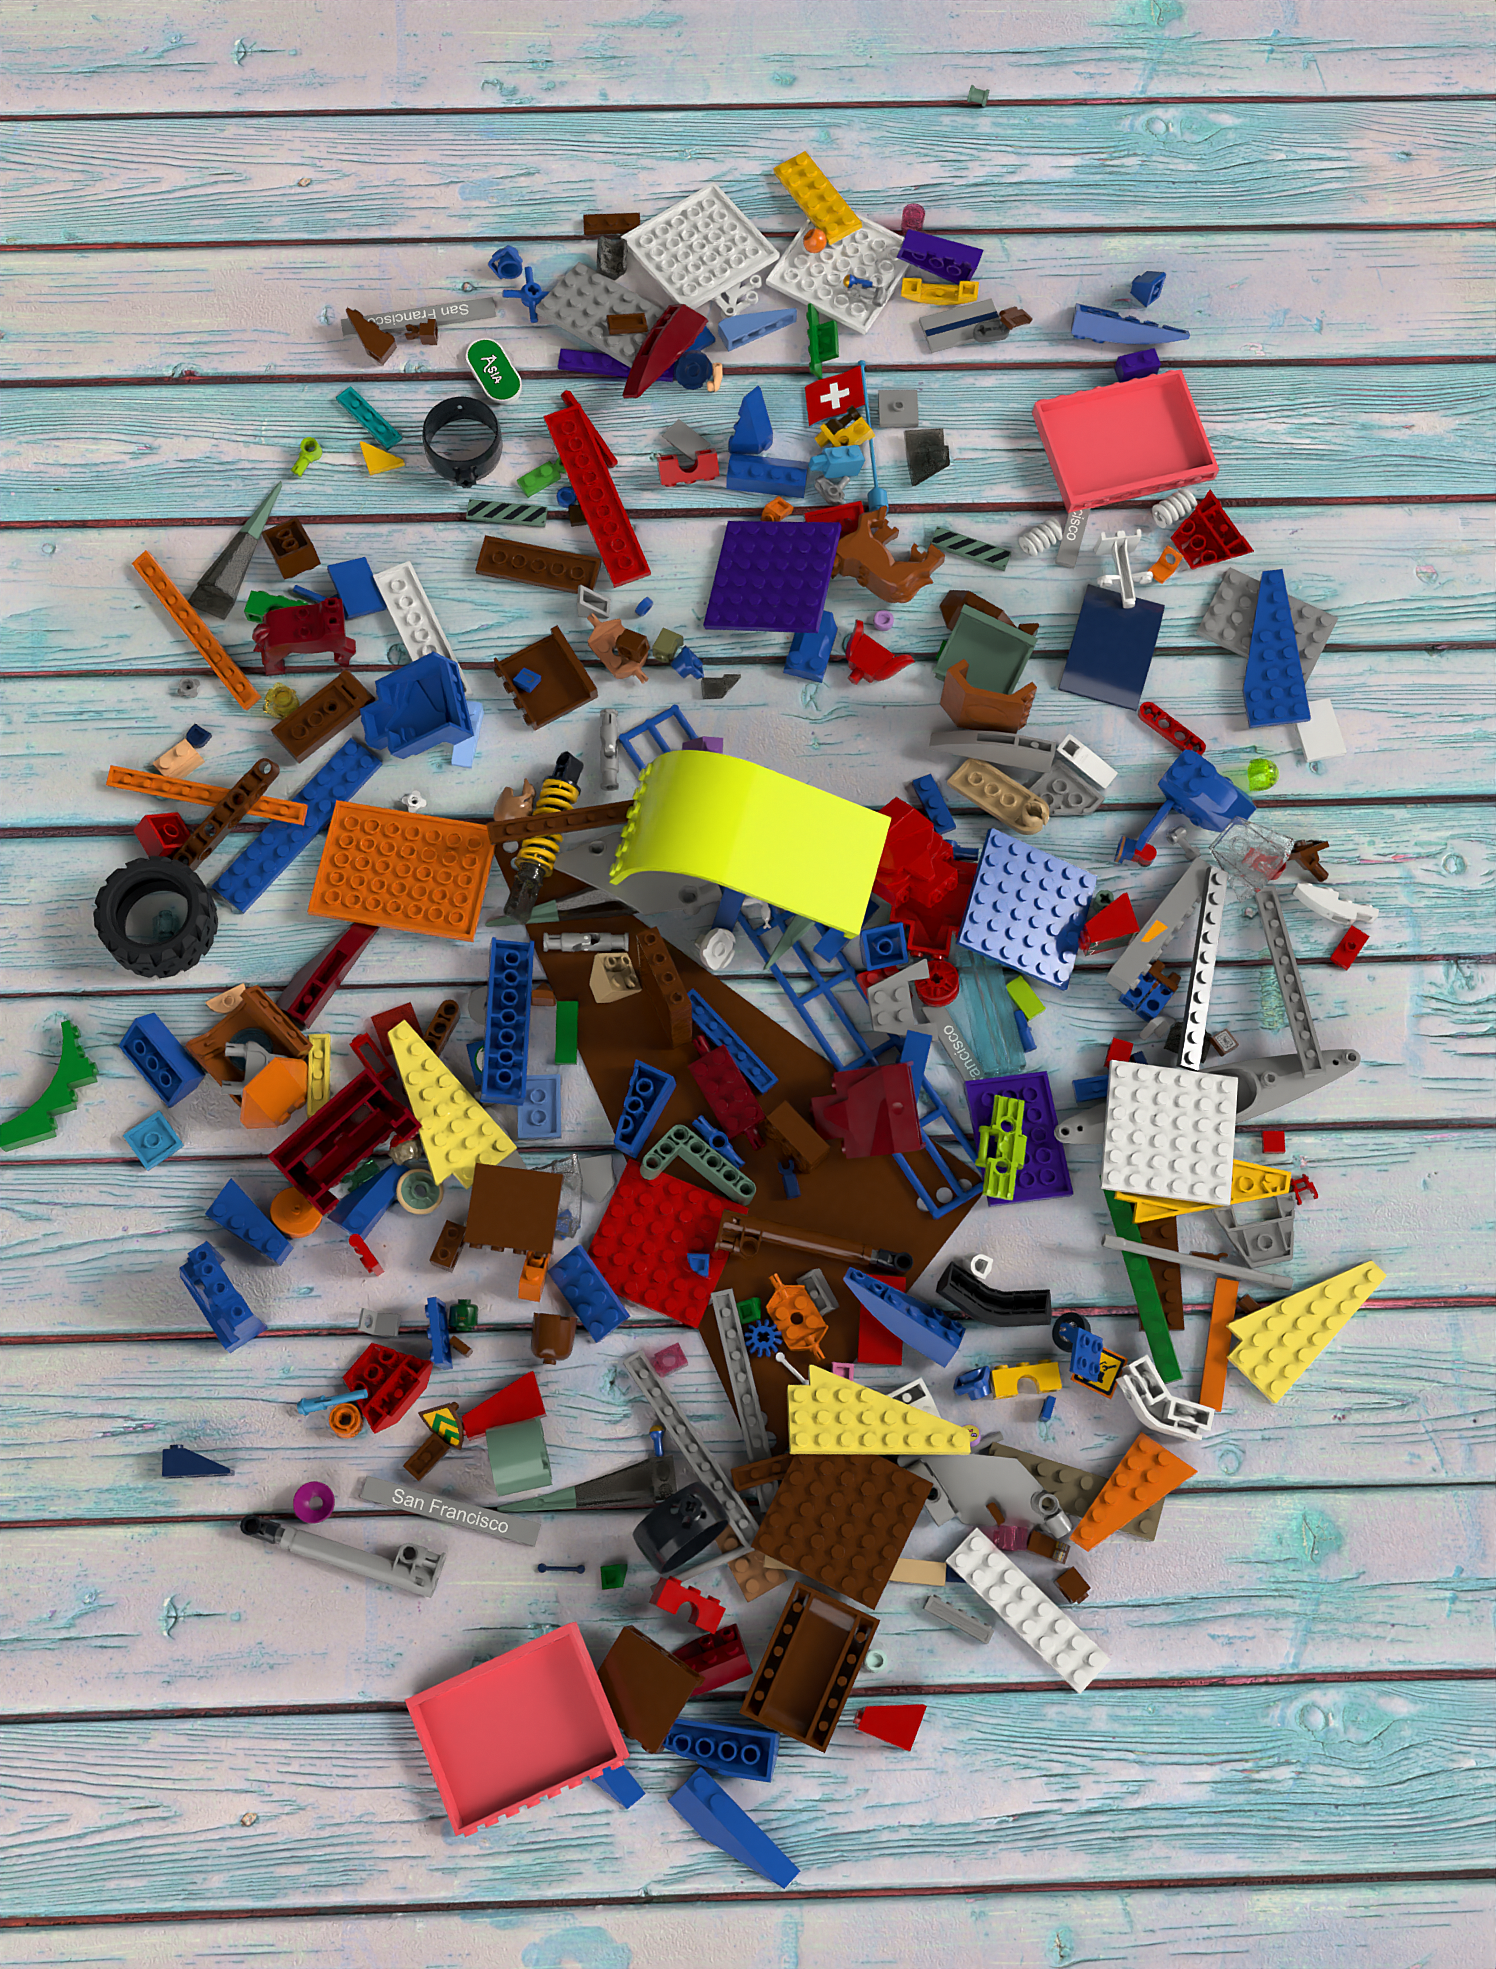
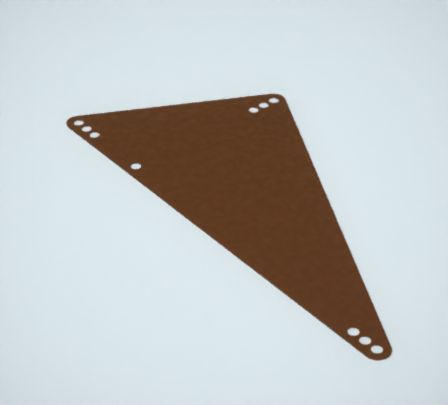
M523 840L517 841L518 849L513 853H508L503 849L504 843L496 844L495 858L519 912L552 900L556 901L559 921L524 925L531 941H534L535 951L554 991L556 1000L578 1001L579 1003L578 1051L614 1134H616L620 1116L623 1112L624 1101L628 1094L636 1059L673 1076L675 1079L676 1087L636 1159L623 1153L626 1162L628 1163L629 1159H632L642 1164L645 1155L675 1125L686 1126L703 1140V1135L692 1125L696 1119L698 1121V1117L701 1115L714 1129L716 1128L719 1132L726 1134L688 1068L690 1064L700 1059V1054L692 1042L675 1049L672 1048L640 977L636 934L651 928L598 888L553 868L550 874L537 873V875H533L526 869L514 870L511 867V861L517 857L522 849ZM527 874L533 877L534 883L530 888H522L519 885L518 881L522 875ZM544 933H548V935H561L562 933H611V935H624L628 933L629 950L611 949V951L580 950L562 952L561 949H548L547 952H544ZM662 937L686 992L688 993L694 989L778 1078V1082L762 1096L744 1076L766 1116L786 1100L813 1128L815 1118L810 1113L809 1103L812 1102V1098L815 1096L836 1094V1090H833L831 1077H834L833 1073L837 1072L835 1067ZM591 939L592 945L599 942L595 939ZM600 953H627L642 990L613 1002L597 1003L589 985L595 955ZM692 1020V1041L695 1038L698 1040V1036L704 1035L711 1050L718 1048ZM764 1119L757 1125V1130L766 1143L764 1147L759 1146L761 1149L754 1151L746 1135H738L732 1140L728 1138V1142L733 1146L734 1152L745 1162L741 1168L739 1167V1171L756 1186V1192L752 1201L744 1206L749 1208L747 1215L861 1242L862 1244L873 1245V1249L878 1251L881 1248L897 1253L907 1252L913 1258L912 1268L905 1275H897L893 1271L876 1268L875 1264L869 1263L868 1266L860 1265V1263L855 1264L765 1241L760 1242L758 1252L751 1260H744L740 1256L732 1255V1252L730 1253L714 1292L732 1288L735 1303L751 1298H761V1316L759 1319L761 1326H764L765 1320H769V1328L774 1324L766 1310V1306L775 1293V1287L769 1277L772 1275L774 1277L776 1273L782 1284L798 1285L796 1281L798 1278L813 1269L819 1268L839 1304V1308L822 1316L825 1324L828 1325V1330L820 1341L819 1348L826 1358L818 1363L813 1353L809 1350L790 1351L782 1336L777 1337V1339L782 1340L781 1345L774 1344L778 1351L775 1353L769 1349L770 1357H767L765 1351H762V1356L759 1358V1350L751 1354L750 1349L753 1345L746 1346L760 1409L767 1416L765 1431L771 1432L776 1436V1444L770 1448L771 1456L775 1457L782 1455L789 1447L787 1386L802 1385V1382L782 1362L776 1360V1354L779 1352L783 1353L784 1359L805 1380H809V1365H814L831 1372L832 1362L852 1364L856 1360L858 1352L860 1300L843 1280L849 1267L869 1275L906 1277V1294L980 1199L982 1192L935 1220L929 1211H921L917 1207V1200L920 1196L892 1154L847 1159L841 1147V1141H844V1137L824 1140L830 1146L828 1158L809 1174L806 1170L804 1172L801 1171L795 1164L796 1160L791 1154L787 1156L781 1150V1144L776 1139L773 1141L766 1134V1119ZM674 1136L678 1140H683L680 1136ZM929 1137L957 1181L966 1179L971 1183L972 1187L982 1182L981 1177L974 1170ZM717 1139L712 1144L720 1148L724 1145V1142ZM925 1147L921 1150L901 1153L937 1208L946 1204L937 1199L936 1194L940 1188H948L952 1192L951 1200L957 1197ZM660 1150L663 1154H669L666 1150ZM691 1150L695 1154L699 1153L697 1150ZM679 1155L662 1171L665 1174L734 1202ZM789 1160H792L794 1163L792 1173L796 1174L801 1196L788 1200L781 1179L783 1175L779 1173L777 1167L778 1163L781 1162L783 1169H789ZM707 1163L710 1167H716L712 1163ZM647 1164V1166L655 1168L652 1164ZM724 1177L725 1180H727V1181H732L731 1178H729V1177ZM741 1190L742 1194L749 1195L748 1192ZM743 1245V1250L746 1253H752L754 1251L752 1245ZM897 1260L900 1268H907L905 1260ZM712 1303L707 1306L698 1330L741 1427ZM794 1313L790 1318L791 1322L795 1325L803 1322V1317L799 1313ZM756 1321L741 1325L745 1342L750 1340L745 1337V1333H752L748 1328L749 1325L757 1328ZM766 1334L764 1336L759 1335L760 1343L762 1341L768 1342Z

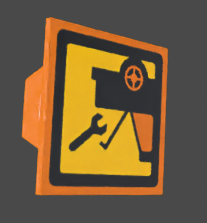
M1103 1347L1097 1382H1092L1074 1373L1070 1380L1111 1399L1118 1385L1116 1379L1121 1377L1123 1373L1122 1367L1126 1366L1128 1359Z

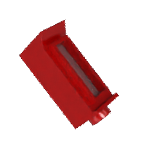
M367 1032L353 1038L352 1043L349 1044L352 1051L365 1068L367 1067L381 1084L391 1076L394 1080L398 1078L394 1069Z

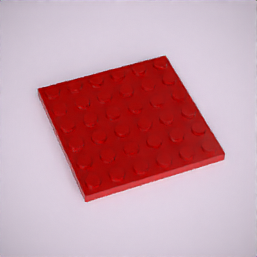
M629 1159L587 1254L617 1296L698 1329L710 1302L711 1293L714 1292L731 1253L720 1249L717 1252L714 1251L723 1209L747 1215L749 1208L663 1172L655 1179H645L640 1174L641 1163ZM687 1253L709 1254L708 1277L700 1276L691 1269Z

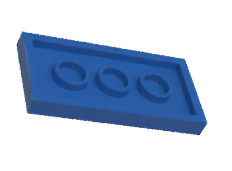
M582 1245L573 1248L547 1271L596 1343L601 1342L630 1317Z

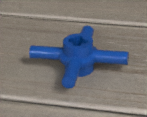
M528 266L524 268L526 284L521 290H503L502 296L503 298H521L522 303L529 307L531 323H537L536 305L551 291H542L540 285L533 280L532 267Z

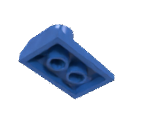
M823 610L818 633L794 634L783 673L819 683L823 682L838 631L832 612Z

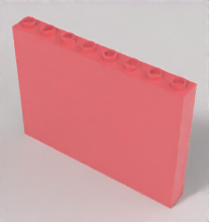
M1181 369L1176 371L1169 370L1158 375L1151 374L1140 379L1133 378L1123 383L1115 382L1105 387L1098 386L1092 390H1080L1074 394L1059 395L1052 399H1041L1034 404L1032 415L1068 514L1087 508H1095L1215 480L1219 472V467Z
M577 1622L568 1623L405 1699L455 1836L464 1833L465 1837L478 1832L477 1826L485 1824L487 1828L499 1822V1816L505 1814L506 1818L518 1814L520 1813L519 1807L526 1804L527 1808H531L541 1803L539 1798L545 1795L548 1796V1799L562 1793L560 1788L567 1785L569 1789L583 1784L582 1778L589 1776L590 1780L599 1777L604 1774L602 1769L610 1766L611 1770L625 1765L623 1760L630 1757Z

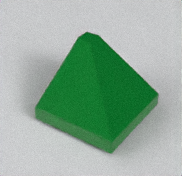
M751 1298L736 1303L741 1325L760 1319L761 1298Z
M627 1564L600 1567L602 1590L623 1588L628 1569Z

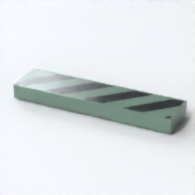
M469 499L466 518L467 520L545 528L548 508L545 506Z
M938 526L930 543L937 549L1004 572L1012 553L1011 551Z

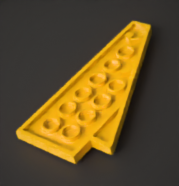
M1233 1159L1230 1205L1289 1193L1291 1172ZM1115 1191L1114 1199L1135 1203L1133 1224L1224 1207L1223 1205Z

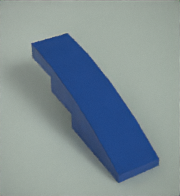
M870 898L861 929L880 908ZM831 927L814 946L813 951L830 963L851 939L844 937V932Z

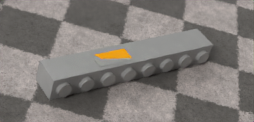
M1197 856L1105 978L1107 983L1125 995L1129 989L1134 991L1141 981L1138 977L1141 974L1144 976L1152 967L1149 964L1151 960L1156 961L1163 952L1160 948L1163 945L1167 947L1173 939L1172 932L1174 930L1178 932L1185 923L1182 919L1185 916L1189 918L1195 910L1194 903L1197 902L1199 904L1202 901L1206 869L1211 866Z

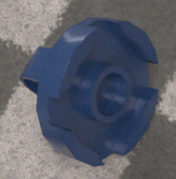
M697 350L683 353L675 362L673 369L674 377L678 383L685 389L690 390L701 388L703 383L711 378L713 370L712 363L706 354Z

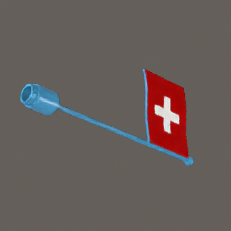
M864 360L858 361V366L851 370L817 380L805 387L809 428L822 421L848 414L847 409L851 405L856 410L865 406L866 421L871 428L864 371L866 363ZM872 438L869 441L874 488L867 494L869 512L885 505L888 512L887 492L878 487Z

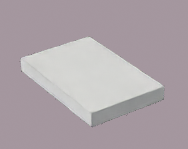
M1330 698L1308 702L1311 720L1294 723L1306 763L1346 755L1347 751Z

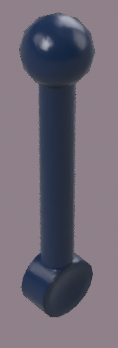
M541 1563L538 1565V1571L540 1573L546 1571H575L583 1574L585 1567L583 1565L577 1567L546 1566Z

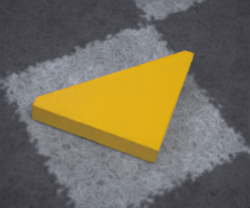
M363 441L359 442L370 476L405 466L403 459Z

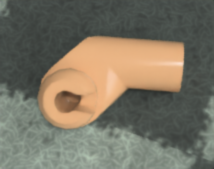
M722 363L712 364L713 381L707 382V391L717 392L720 388L723 378Z

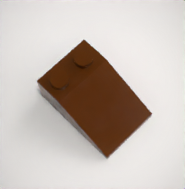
M297 517L262 531L261 535L284 580L293 578L306 570H312L321 564L313 543Z

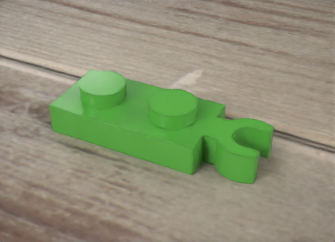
M558 458L555 464L548 461L517 479V484L529 498L560 480V473L566 472L564 467L561 466L560 458Z

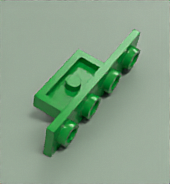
M809 303L808 312L806 313L809 323L807 335L810 340L808 352L811 357L809 369L820 380L823 379L822 362L839 357L838 327L835 320L819 324V312L812 303Z

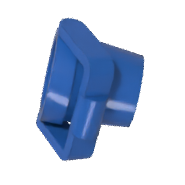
M507 245L492 255L488 266L500 279H515L522 274L523 260L516 248ZM499 260L498 266H496L494 262Z
M685 645L670 665L684 679L690 674L697 680L704 678L702 661Z
M982 1366L956 1376L953 1390L958 1396L967 1393L971 1401L992 1393L989 1384V1367Z

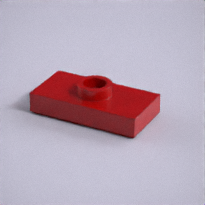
M1351 925L1329 960L1347 971L1370 936Z

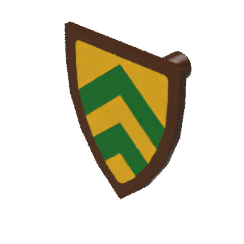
M447 1403L418 1412L432 1433L435 1432L449 1446L458 1450L462 1449L464 1436L461 1421L456 1413L459 1408L458 1403Z

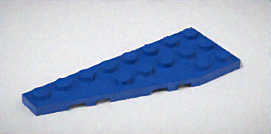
M1283 569L1263 571L1261 574L1249 656L1242 689L1249 729L1308 722L1311 720Z

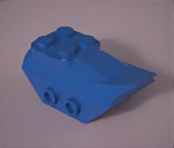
M1185 749L1158 783L1166 799L1175 802L1173 808L1176 812L1184 814L1192 824L1206 830L1224 834L1230 827L1243 826L1257 809L1251 796L1234 785L1231 779L1219 774L1213 764L1193 750Z

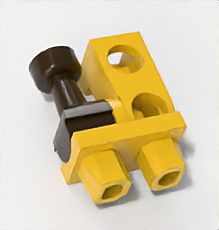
M851 405L847 409L848 414L839 420L830 419L826 424L821 425V432L814 439L821 448L829 442L832 444L831 447L861 445L867 439L870 441L874 438L875 434L854 406ZM852 420L855 421L848 428H845Z

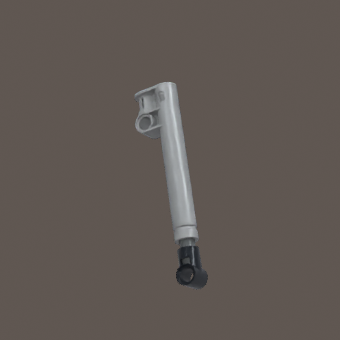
M255 1515L245 1516L240 1523L241 1531L247 1536L271 1544L275 1542L280 1543V1548L291 1550V1552L429 1598L433 1596L446 1559V1553L444 1552L439 1555L428 1551V1548L408 1542L400 1547L396 1560L393 1561L300 1529L297 1530V1528L287 1526L284 1529L281 1528L279 1523ZM256 1520L258 1524L257 1529L254 1532H249L247 1528L248 1523ZM412 1547L415 1549L416 1555L413 1559L407 1560L405 1558V1551ZM427 1559L434 1560L436 1563L427 1561Z

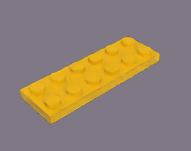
M806 151L773 168L776 177L816 228L825 233L829 245L862 228L860 219Z

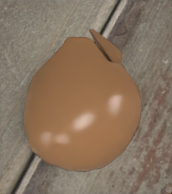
M527 778L524 779L522 796L514 797L512 788H504L494 807L493 817L495 821L532 816L534 811L533 800L536 797V791L533 785L529 784Z

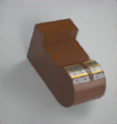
M1032 1530L1029 1533L1024 1551L1056 1563L1065 1564L1071 1546Z

